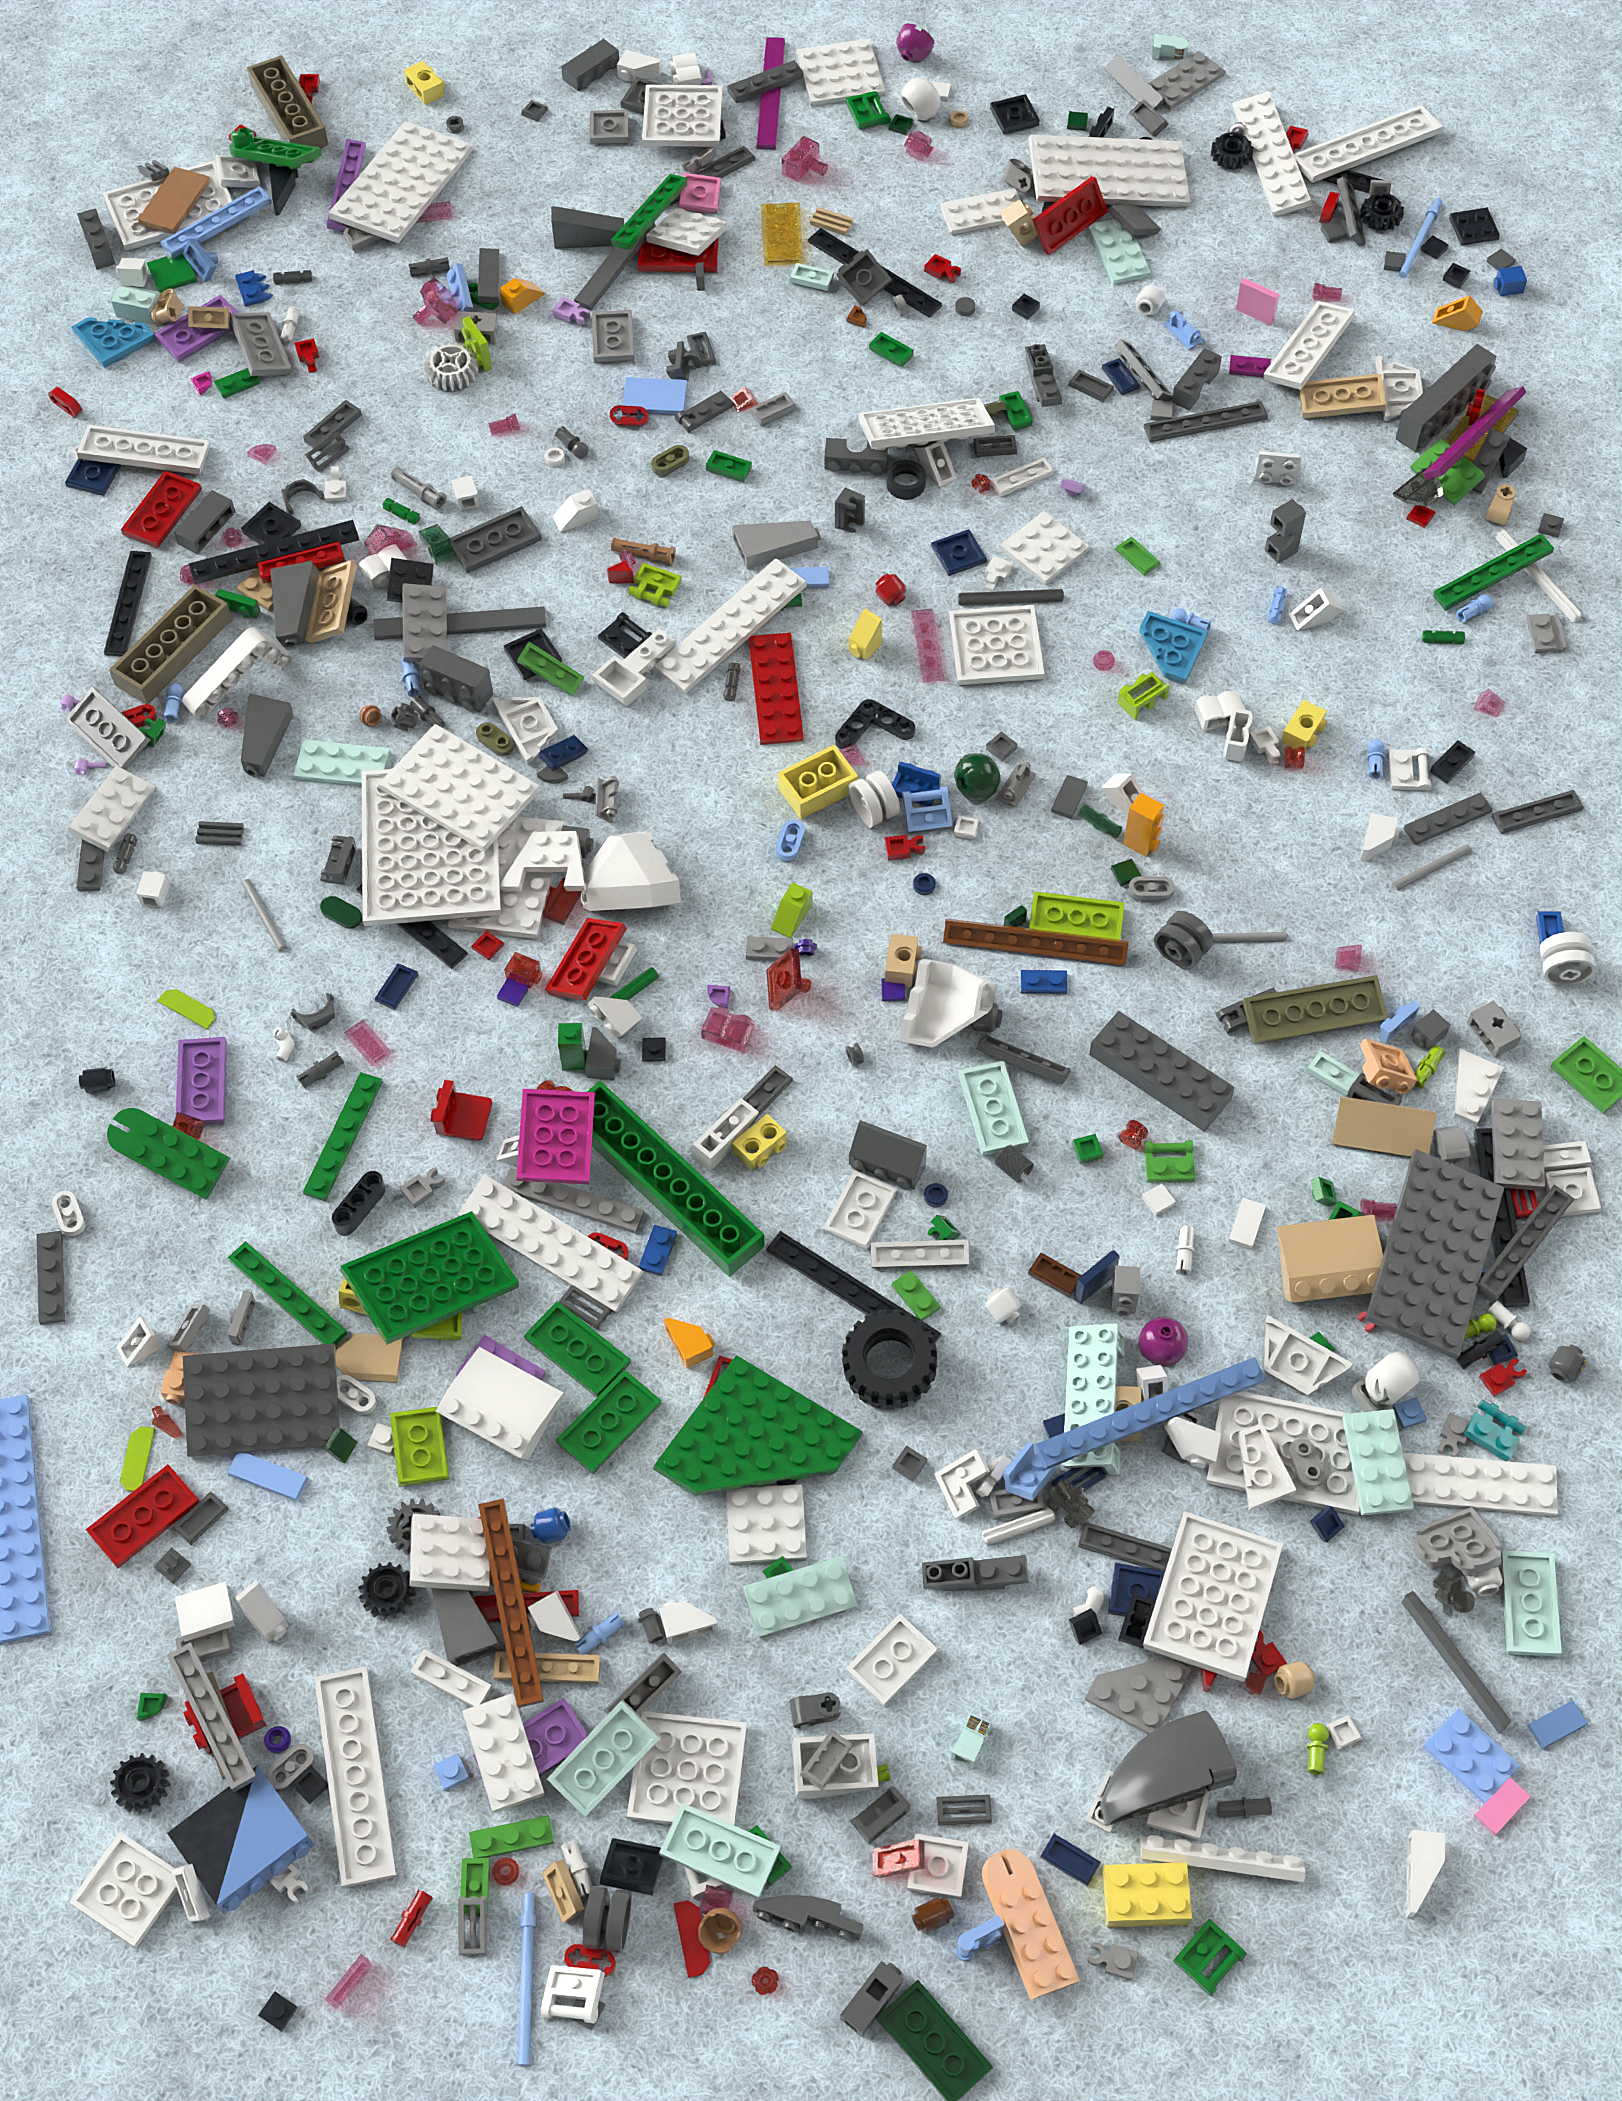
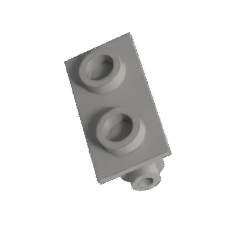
M1023 761V763L1015 766L997 799L1015 807L1018 806L1036 776V773L1031 771V764L1029 762Z
M610 776L606 781L597 778L595 816L609 823H613V818L618 813L617 797L614 796L618 793L619 786L616 776Z

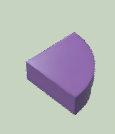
M707 985L710 1000L716 1006L728 1009L730 986Z

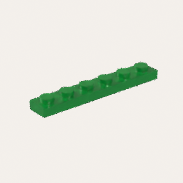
M669 174L611 239L612 246L630 250L688 185L687 178Z
M1541 533L1434 591L1433 596L1446 611L1552 554L1554 547Z
M360 1072L305 1185L304 1195L322 1201L327 1200L383 1083L382 1078Z
M246 1241L228 1256L230 1263L321 1344L334 1343L337 1345L348 1334L345 1328Z

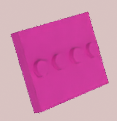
M523 1089L517 1181L589 1185L595 1092Z

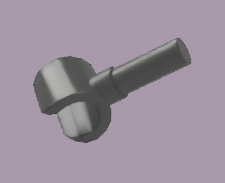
M585 786L582 793H563V799H581L586 802L587 798L590 797L588 802H592L596 794L593 793V787Z

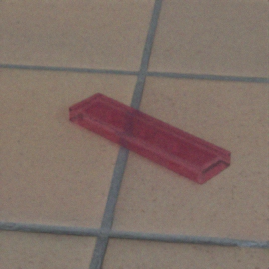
M933 609L911 611L922 682L944 681Z

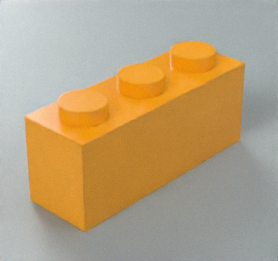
M1140 793L1129 808L1123 845L1146 857L1151 851L1155 852L1161 842L1158 838L1163 830L1161 824L1165 818L1163 814L1164 804Z

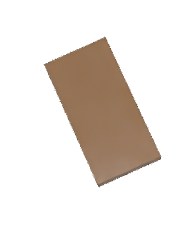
M174 167L139 217V224L175 234L211 182L210 177Z

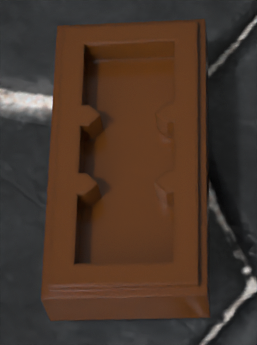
M1040 1252L1028 1271V1275L1069 1298L1075 1292L1078 1278L1081 1276V1274Z

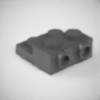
M868 249L864 252L863 250L859 251L853 257L854 260L849 264L842 265L836 274L837 278L860 306L866 304L893 282Z

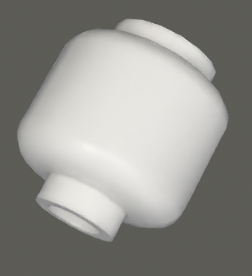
M1154 285L1144 287L1136 298L1137 309L1142 314L1148 316L1157 314L1165 302L1164 292Z
M1000 1286L986 1297L985 1308L997 1323H1002L1006 1320L1009 1324L1020 1315L1018 1310L1021 1308L1022 1303L1009 1287L1003 1289Z
M1499 1567L1479 1572L1474 1576H1466L1471 1591L1479 1593V1596H1490L1497 1593L1503 1583Z

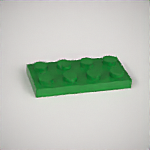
M558 1301L524 1335V1339L595 1397H598L631 1363L630 1358Z
M624 1370L556 1439V1444L591 1474H594L662 1404L661 1399Z

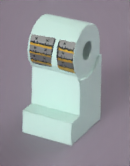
M1155 34L1151 59H1159V56L1173 57L1177 60L1184 59L1187 56L1188 41L1182 37Z
M971 1713L958 1742H956L952 1750L951 1759L973 1769L984 1744L991 1721Z

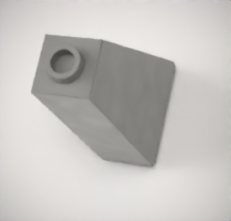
M811 520L732 526L733 540L747 569L770 563L774 559L780 560L817 549L818 540L821 539L818 528H814Z

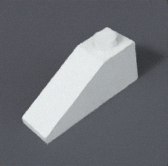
M740 1098L693 1144L692 1158L708 1171H711L726 1157L732 1149V1142L747 1130L759 1112Z
M257 1580L235 1597L249 1622L268 1643L272 1640L280 1639L286 1633V1628L289 1626L287 1621Z
M1412 1830L1408 1835L1406 1918H1413L1417 1913L1445 1859L1448 1860L1450 1846L1449 1843H1445L1444 1833Z

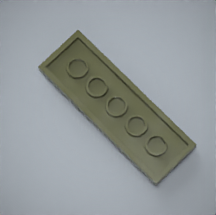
M1377 975L1247 997L1242 1000L1253 1045L1380 1023L1389 1018Z

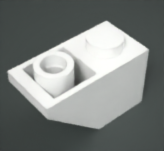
M595 996L587 1004L593 1017L600 1019L605 1025V1031L611 1037L614 1036L617 1039L642 1019L628 1000Z

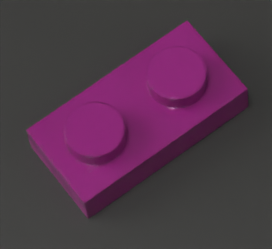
M1231 355L1229 374L1264 378L1265 371L1271 365V359Z

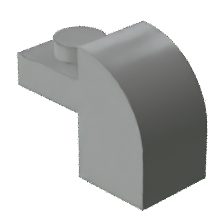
M1457 1126L1434 1129L1436 1153L1441 1156L1443 1161L1469 1172L1468 1157L1471 1155L1464 1131Z

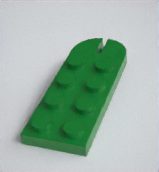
M239 128L236 132H231L232 143L229 145L231 155L248 159L250 162L261 161L262 164L272 163L278 167L289 166L290 169H298L302 164L314 162L315 158L322 156L321 148L254 137V132L250 128Z
M137 1108L123 1109L113 1117V1120L130 1128L128 1133L112 1124L108 1126L107 1139L115 1151L204 1199L209 1197L231 1159L227 1155Z

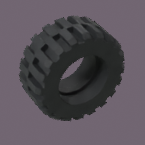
M886 1309L878 1310L879 1315L874 1317L872 1313L865 1315V1321L861 1322L858 1320L853 1325L854 1330L849 1331L846 1335V1344H843L842 1348L844 1375L846 1381L849 1382L852 1392L854 1394L857 1393L859 1399L864 1403L870 1401L872 1402V1407L880 1408V1405H884L886 1410H894L895 1405H900L902 1409L908 1407V1402L912 1400L914 1403L919 1401L921 1394L927 1393L931 1388V1382L936 1377L937 1348L936 1344H934L932 1333L926 1330V1325L921 1320L916 1322L914 1315L907 1313L906 1316L901 1315V1310L893 1309V1314H886ZM883 1341L901 1342L909 1347L913 1354V1365L910 1370L904 1375L893 1379H885L874 1375L868 1369L866 1363L867 1354L871 1348Z

